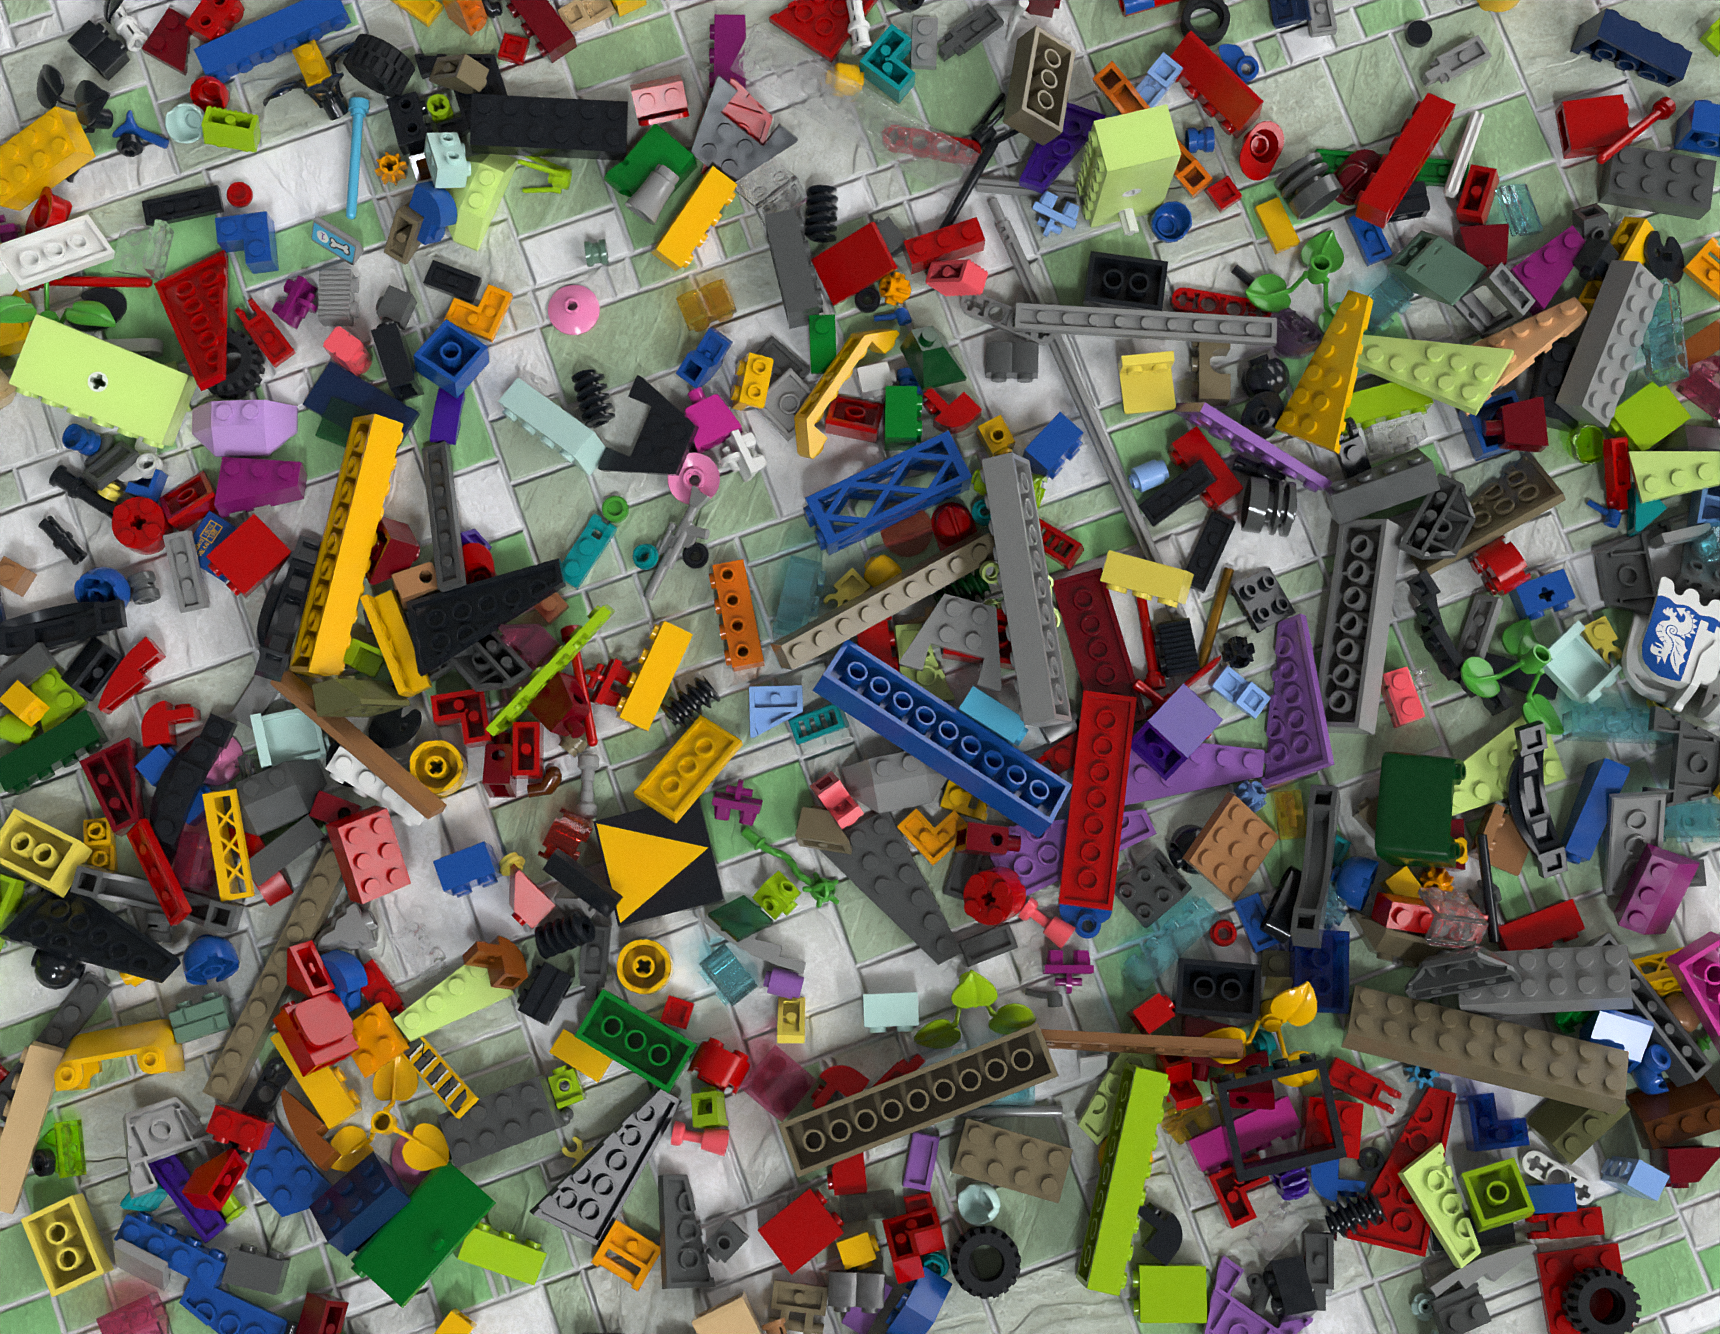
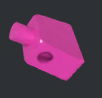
M701 387L695 388L688 393L693 405L685 409V414L699 427L694 438L697 453L701 454L724 443L731 436V431L739 429L740 434L743 433L741 424L718 394L707 398Z

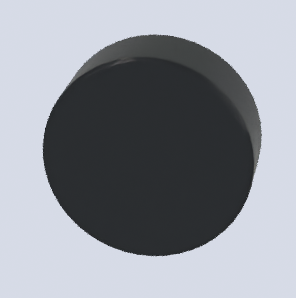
M1414 21L1406 30V41L1412 47H1424L1432 37V28L1425 21Z
M50 1148L38 1149L33 1155L32 1166L37 1176H50L55 1171L56 1158Z

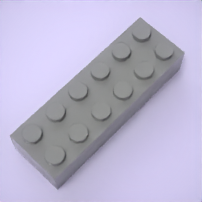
M1611 260L1555 401L1558 406L1582 425L1608 428L1611 418L1615 414L1619 398L1624 391L1630 370L1634 366V360L1639 347L1643 343L1647 327L1652 320L1658 299L1662 295L1664 285L1638 261Z
M1627 945L1492 952L1512 965L1521 976L1522 982L1459 993L1460 1010L1481 1016L1633 1009Z

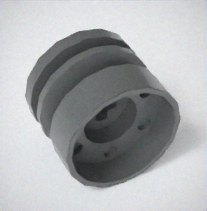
M1319 152L1311 153L1295 161L1274 181L1275 188L1279 191L1283 190L1281 192L1282 198L1287 199L1295 196L1289 203V208L1299 221L1307 219L1324 209L1344 189L1334 174L1322 177L1329 166L1325 162L1321 163L1323 157Z
M1250 476L1243 497L1241 530L1260 533L1264 522H1267L1269 535H1274L1278 528L1279 536L1287 537L1297 511L1296 483L1288 481L1283 492V482L1277 480L1273 490L1269 491V481L1267 478Z

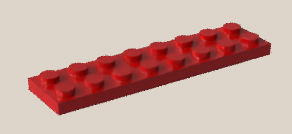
M1084 690L1082 692L1058 904L1106 911L1113 910L1137 697Z

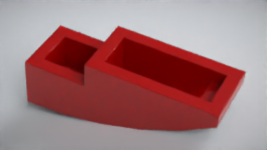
M148 637L142 639L120 662L102 693L98 705L100 711L110 715L152 682L145 673L166 658L165 654L152 639Z

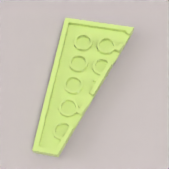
M1363 335L1361 341L1363 350L1362 354L1358 355L1356 367L1476 416L1514 356V350Z
M1523 715L1510 723L1508 727L1496 734L1463 761L1466 766V778L1461 781L1460 785H1454L1452 816L1507 798V775L1514 760L1513 750L1517 749L1514 728L1527 724ZM1546 734L1548 748L1544 749L1543 755L1544 785L1567 778L1550 734Z

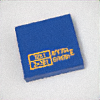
M208 511L193 534L200 568L226 583L227 579L223 575L217 577L207 565L211 562L206 556L232 534L237 527Z

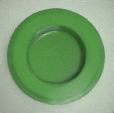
M611 496L604 501L602 513L607 521L620 523L627 518L629 507L622 497Z

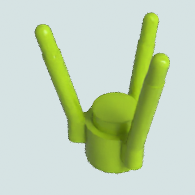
M538 156L524 157L542 165L522 159L517 161L520 165L548 173V183L553 186L523 188V193L553 192L561 194L562 189H569L572 178L571 169L554 164Z

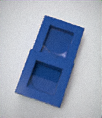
M1574 1183L1525 1184L1535 1209L1533 1214L1577 1211Z

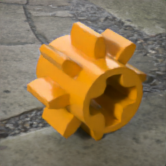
M385 152L384 157L376 159L380 168L375 169V173L377 176H382L383 184H387L389 181L397 186L398 181L407 178L403 170L407 169L408 166L405 161L401 162L399 153L393 156Z
M894 272L893 275L888 274L882 278L879 284L880 297L885 298V303L894 306L897 302L902 304L910 296V281L905 279L904 274Z
M1431 867L1428 873L1423 872L1420 880L1423 882L1421 886L1425 890L1428 899L1432 898L1442 901L1445 894L1451 895L1454 889L1451 885L1454 876H1450L1446 868L1435 869V867Z

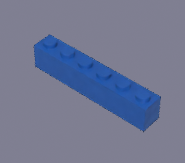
M301 0L195 48L194 51L205 75L213 76L222 83H225L230 77L239 73H247L261 63L272 62L277 56L286 52H292L293 49L314 39L318 41L323 35L332 31H340L352 22L341 0Z

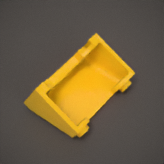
M170 1019L154 1020L76 1035L69 1043L55 1070L56 1091H76L91 1088L90 1081L92 1077L97 1073L103 1072L101 1060L137 1054L139 1068L147 1074L186 1071L182 1044H177Z

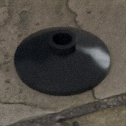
M1263 391L1253 396L1243 410L1241 425L1265 440L1271 437L1276 432L1275 426L1284 411L1281 397L1272 391Z

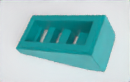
M834 704L826 705L788 720L797 745L849 727L845 712ZM833 710L838 721V724L834 725L830 711ZM822 714H824L828 728L825 729L820 718ZM810 718H813L818 730L815 733L809 720ZM799 722H804L808 733L807 736H803Z
M155 1177L158 1184L155 1191L131 1199L129 1191L120 1202V1206L128 1210L152 1212L159 1207L168 1193Z

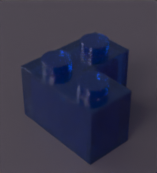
M1482 1092L1458 1095L1467 1151L1478 1152L1530 1145L1526 1117L1498 1118L1494 1093Z

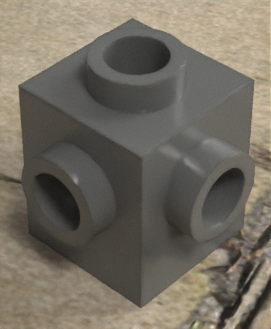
M1597 203L1572 210L1573 226L1585 241L1588 238L1609 241L1611 222L1608 212Z

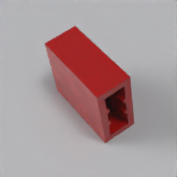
M1623 94L1562 101L1555 111L1564 159L1598 155L1631 129L1628 124L1629 107L1627 103H1624Z
M253 514L206 556L211 562L207 566L217 577L223 575L229 581L226 586L236 596L241 593L247 598L284 564L292 551Z
M809 1187L758 1228V1232L791 1275L844 1233L841 1227L845 1223L836 1211L832 1213L828 1211L824 1205L828 1201L819 1189L813 1191Z

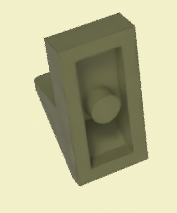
M1261 951L1260 1004L1266 1000H1272L1280 992L1292 988L1293 978L1289 977L1290 951Z

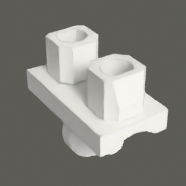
M739 429L731 431V436L725 440L727 447L722 449L725 457L720 460V464L722 467L730 466L733 473L739 471L745 483L751 481L756 473L763 470L767 462L761 453L751 457L748 449L754 448L756 445L753 433L745 432L740 434Z

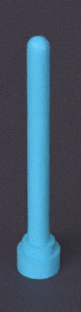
M361 97L349 98L348 110L353 117L346 217L350 220L355 219L357 212L363 118L369 113L370 103L369 100Z

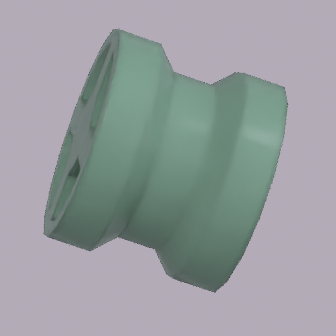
M600 239L597 243L584 241L588 267H593L596 263H601L602 265L609 264L605 239Z

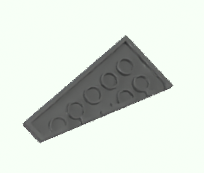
M889 812L877 814L844 831L852 847L851 854L820 850L937 965L962 953Z

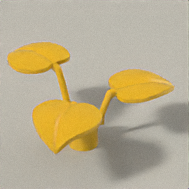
M1306 981L1297 987L1280 992L1272 1000H1266L1261 1003L1260 1016H1258V1020H1255V1024L1247 1039L1245 1031L1235 1027L1222 1028L1202 1036V1038L1240 1039L1243 1041L1244 1058L1246 1055L1245 1046H1249L1252 1043L1261 1024L1266 1031L1276 1032L1284 1058H1288L1289 1061L1299 1059L1300 1054H1310V1052L1294 1051L1288 1055L1281 1033V1026L1287 1021L1294 1026H1303L1311 1022L1317 1013L1315 992L1311 984ZM1212 1058L1213 1060L1222 1064H1231L1241 1060L1229 1058ZM1316 1069L1277 1078V1080L1287 1086L1302 1087L1313 1083L1317 1076Z
M399 1055L381 1068L374 1076L372 1088L375 1097L380 1101L390 1100V1103L383 1108V1111H378L372 1116V1128L370 1129L369 1138L367 1139L363 1129L356 1126L344 1127L333 1137L330 1145L342 1155L331 1166L332 1169L342 1172L352 1170L374 1151L369 1143L374 1140L376 1133L389 1135L395 1132L407 1138L409 1141L404 1144L402 1155L406 1164L415 1170L427 1171L445 1166L449 1162L450 1151L445 1136L440 1129L428 1123H421L415 1127L413 1134L410 1135L397 1127V1119L390 1113L396 1100H409L417 1091L419 1084L416 1071L402 1055Z

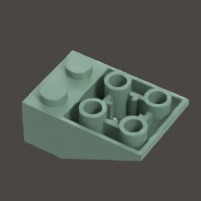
M1422 230L1387 265L1398 288L1451 306L1487 271L1484 265L1442 237Z

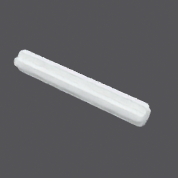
M1471 112L1443 190L1445 196L1454 198L1459 191L1485 117L1483 113Z

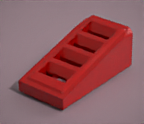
M1039 518L1041 532L1043 529L1047 531L1042 537L1045 555L1066 569L1071 570L1084 552L1083 545ZM1054 535L1055 538L1049 547L1045 546L1051 536ZM1060 542H1064L1063 546L1060 548L1058 553H1056L1055 549L1058 547ZM1071 547V548H1072L1071 551L1069 552V554H1068L1067 557L1065 558L1064 555L1067 553V551H1068L1069 548Z

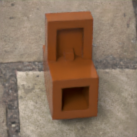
M497 936L491 943L476 941L462 955L464 965L488 969L491 987L515 990L528 977L523 954L513 942L504 937Z

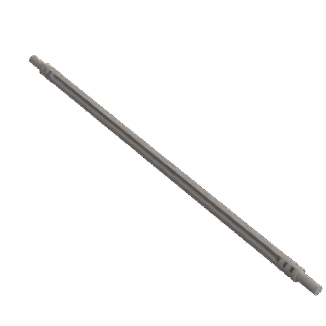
M997 199L989 201L988 205L997 223L996 229L1029 303L1047 305L1010 220H1006ZM1043 333L1044 336L1050 335L1049 333ZM1056 334L1053 342L1049 344L1050 350L1145 560L1163 564L1061 334ZM1178 603L1177 608L1165 605L1171 620L1187 617L1182 604Z

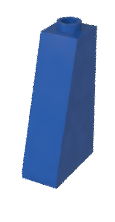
M1607 758L1588 764L1560 842L1565 848L1566 860L1568 862L1580 864V862L1590 861L1607 823L1609 794L1621 792L1630 767Z

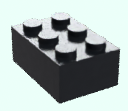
M1091 251L1087 263L1082 307L1162 311L1168 261Z

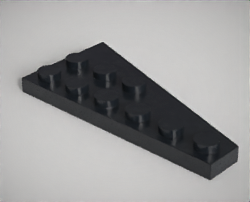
M557 558L470 583L446 592H439L406 602L417 670L422 677L564 588L566 582L560 559Z
M71 887L64 898L44 889L0 933L1 939L158 983H163L181 964L180 959L91 897L70 892Z

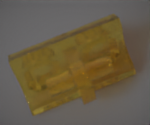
M1301 790L1273 792L1279 841L1306 838Z
M1203 1102V1105L1195 1106L1188 1111L1185 1109L1176 1111L1175 1107L1172 1106L1166 1110L1168 1116L1172 1117L1177 1113L1180 1115L1161 1127L1165 1134H1170L1172 1139L1178 1145H1181L1192 1138L1185 1127L1192 1120L1199 1132H1203L1213 1126L1211 1116L1208 1113L1211 1108L1207 1102Z

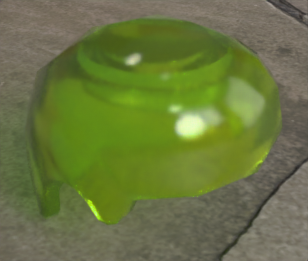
M1581 423L1573 428L1566 439L1568 455L1582 464L1594 465L1604 458L1602 450L1603 439H1605L1601 429L1594 424Z

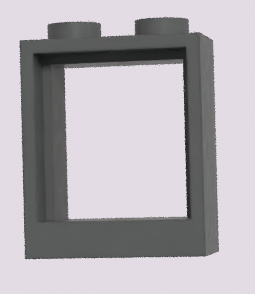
M1501 262L1487 270L1453 307L1476 333L1484 339L1523 317L1536 300ZM1484 284L1507 309L1496 317L1492 315L1473 293L1474 290Z

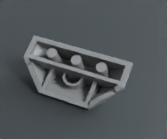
M906 751L870 758L842 768L846 790L849 795L879 814L930 804L947 781L946 777Z

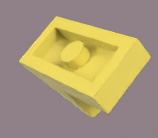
M778 997L777 1043H805V997H792V999Z

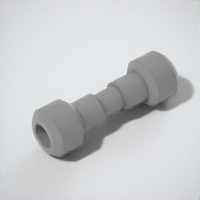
M581 754L578 756V768L581 770L582 791L580 792V803L576 805L575 816L579 819H594L597 817V805L594 803L593 782L595 771L599 768V757L596 754Z

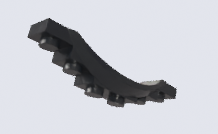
M300 535L295 550L290 553L266 595L256 630V644L260 657L254 675L281 682L304 611L321 545L320 541Z
M1426 569L1407 581L1411 593L1420 602V605L1413 609L1417 614L1418 621L1421 623L1422 635L1420 638L1440 672L1445 675L1448 681L1453 680L1460 684L1461 688L1471 699L1477 695L1467 688L1460 673L1465 660L1454 647L1445 630L1436 597L1441 591ZM1498 683L1500 692L1494 697H1481L1483 705L1490 711L1492 716L1514 705L1500 683Z
M117 599L104 603L91 601L65 604L0 622V655L12 656L25 653L38 642H43L48 650L84 643L87 642L88 638L106 635L107 631L127 627L124 601Z
M210 713L202 733L182 747L170 761L158 782L152 799L150 825L171 867L179 852L180 847L178 846L195 798L223 749H227L237 727V724Z
M1540 720L1514 728L1517 749L1513 750L1514 760L1507 775L1506 796L1515 828L1527 848L1536 857L1539 876L1545 879L1568 871L1565 848L1559 841L1547 802L1543 775L1544 749L1548 748L1545 725Z

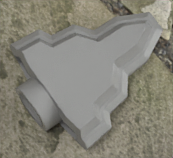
M349 900L342 905V911L333 916L331 926L322 930L313 943L318 952H330L341 947L348 951L357 948L366 951L377 947L373 930L379 928L378 923L369 908L363 911L358 903Z

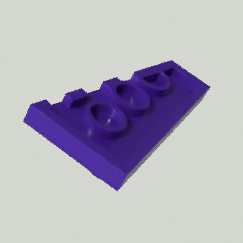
M1067 102L1062 133L1044 146L1039 143L1036 144L1019 179V186L1043 194L1089 140L1088 132L1092 129L1093 121L1105 119V115Z

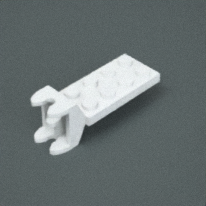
M88 214L1 243L0 297L12 296L16 288L21 292L114 259L115 251Z

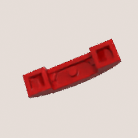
M228 828L230 841L236 835V829ZM244 832L248 858L250 859L265 848L266 844L261 836ZM282 870L261 886L255 883L270 907L294 893Z

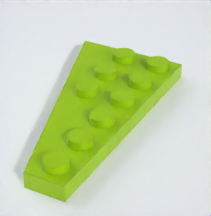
M608 604L602 607L597 605L587 616L590 620L583 627L579 625L569 637L572 639L565 646L562 644L554 652L552 660L547 665L539 666L530 675V683L524 687L521 686L512 695L511 698L513 700L494 715V720L488 725L486 730L492 736H495L510 729L513 726V722H516L525 713L527 706L557 672H561L615 613V610Z

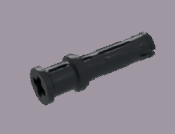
M64 465L58 466L50 476V485L60 487L68 492L69 497L83 500L112 519L113 510L119 504L98 494L95 489L87 485L85 478L81 476L76 477L67 471V467Z

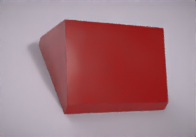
M837 395L830 404L825 421V433L876 443L885 404Z
M203 470L160 497L159 501L167 521L181 532L203 519L208 511L214 512L217 510L214 506L217 490Z

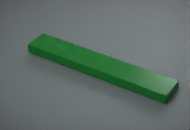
M1316 149L1315 152H1319L1323 157L1321 163L1325 162L1329 166L1322 177L1333 174L1354 152ZM1428 158L1415 181L1424 180L1427 186L1445 187L1454 160ZM1469 162L1460 188H1464L1469 171Z

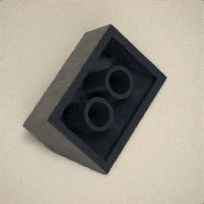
M1554 342L1552 349L1547 353L1541 352L1538 355L1529 399L1543 397L1548 428L1576 434L1579 422L1555 403L1576 347Z
M1178 958L1172 990V1003L1175 1008L1172 1011L1179 1014L1258 1020L1261 965Z

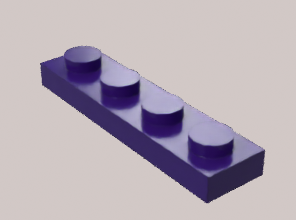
M177 1154L148 1164L151 1172L205 1243H208L230 1225L225 1222L226 1218L220 1211L195 1208L181 1192L192 1173Z

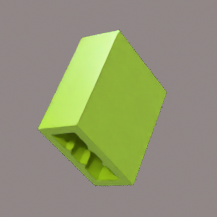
M1658 376L1615 408V414L1606 429L1616 437L1627 436L1629 451H1647L1689 420L1691 415Z
M1136 1263V1270H1132L1131 1280L1132 1287H1136L1137 1299H1132V1314L1137 1316V1321L1140 1323H1207L1206 1266L1204 1264L1168 1263L1166 1266L1163 1263Z

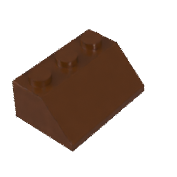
M1702 1075L1696 1082L1676 1087L1673 1081L1667 1082L1668 1092L1648 1095L1641 1090L1628 1094L1625 1097L1642 1149L1655 1150L1720 1129V1096L1705 1075Z

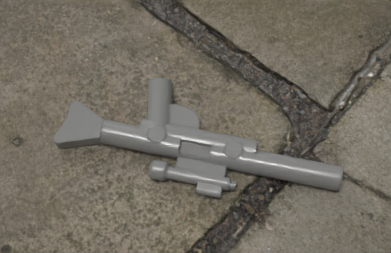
M695 485L692 486L689 506L678 528L676 524L670 522L663 540H658L655 546L658 555L660 556L664 553V556L643 595L651 601L656 595L668 569H673L683 547H691L697 538H709V529L696 527L692 524L698 510L710 500V497L703 494Z

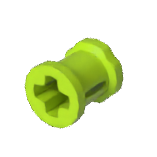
M434 94L428 99L427 109L436 124L453 119L454 113L445 95Z
M232 1191L221 1210L226 1217L225 1222L227 1224L233 1222L248 1207L246 1205L242 1206Z

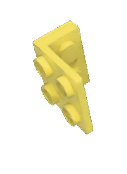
M1174 351L1121 356L1118 370L1124 414L1167 411L1176 408L1171 371L1175 361Z

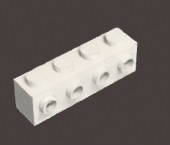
M339 746L325 768L331 772L329 776L342 784L344 781L354 786L352 790L364 798L369 795L377 800V806L387 808L388 812L390 810L395 811L400 815L399 819L409 826L414 824L419 826L423 822L425 817L343 746Z

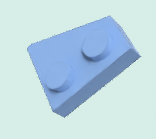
M802 685L749 686L750 738H755L803 712Z

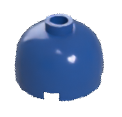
M95 567L84 573L76 581L74 594L77 602L100 601L104 603L120 599L124 601L126 609L131 598V588L123 574L116 569Z
M1353 856L1345 860L1341 867L1335 866L1331 881L1335 882L1334 892L1337 899L1349 908L1362 911L1370 895L1369 890L1371 884L1374 883L1379 862L1369 857Z
M210 934L197 937L186 948L182 959L186 980L193 985H207V980L217 977V982L223 981L239 969V959L233 944L223 937Z

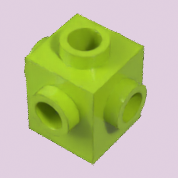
M778 870L760 887L752 898L776 920L782 913L788 916L798 904L795 900L801 892Z

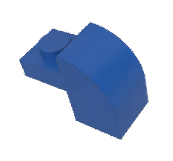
M433 181L416 184L409 207L424 217L417 240L424 245L439 242L445 235V227L454 225L457 222L456 204L450 193L444 188H435Z
M709 328L696 350L688 352L675 374L696 389L702 387L719 370L723 364L722 360L733 341L715 328Z
M339 949L320 955L335 986L333 993L341 999L347 1012L360 1008L361 987L368 985L367 975L361 962L354 955Z
M1339 1159L1306 1167L1310 1188L1324 1199L1337 1202V1191H1340V1196L1356 1197L1357 1192L1365 1193V1181L1338 1178Z

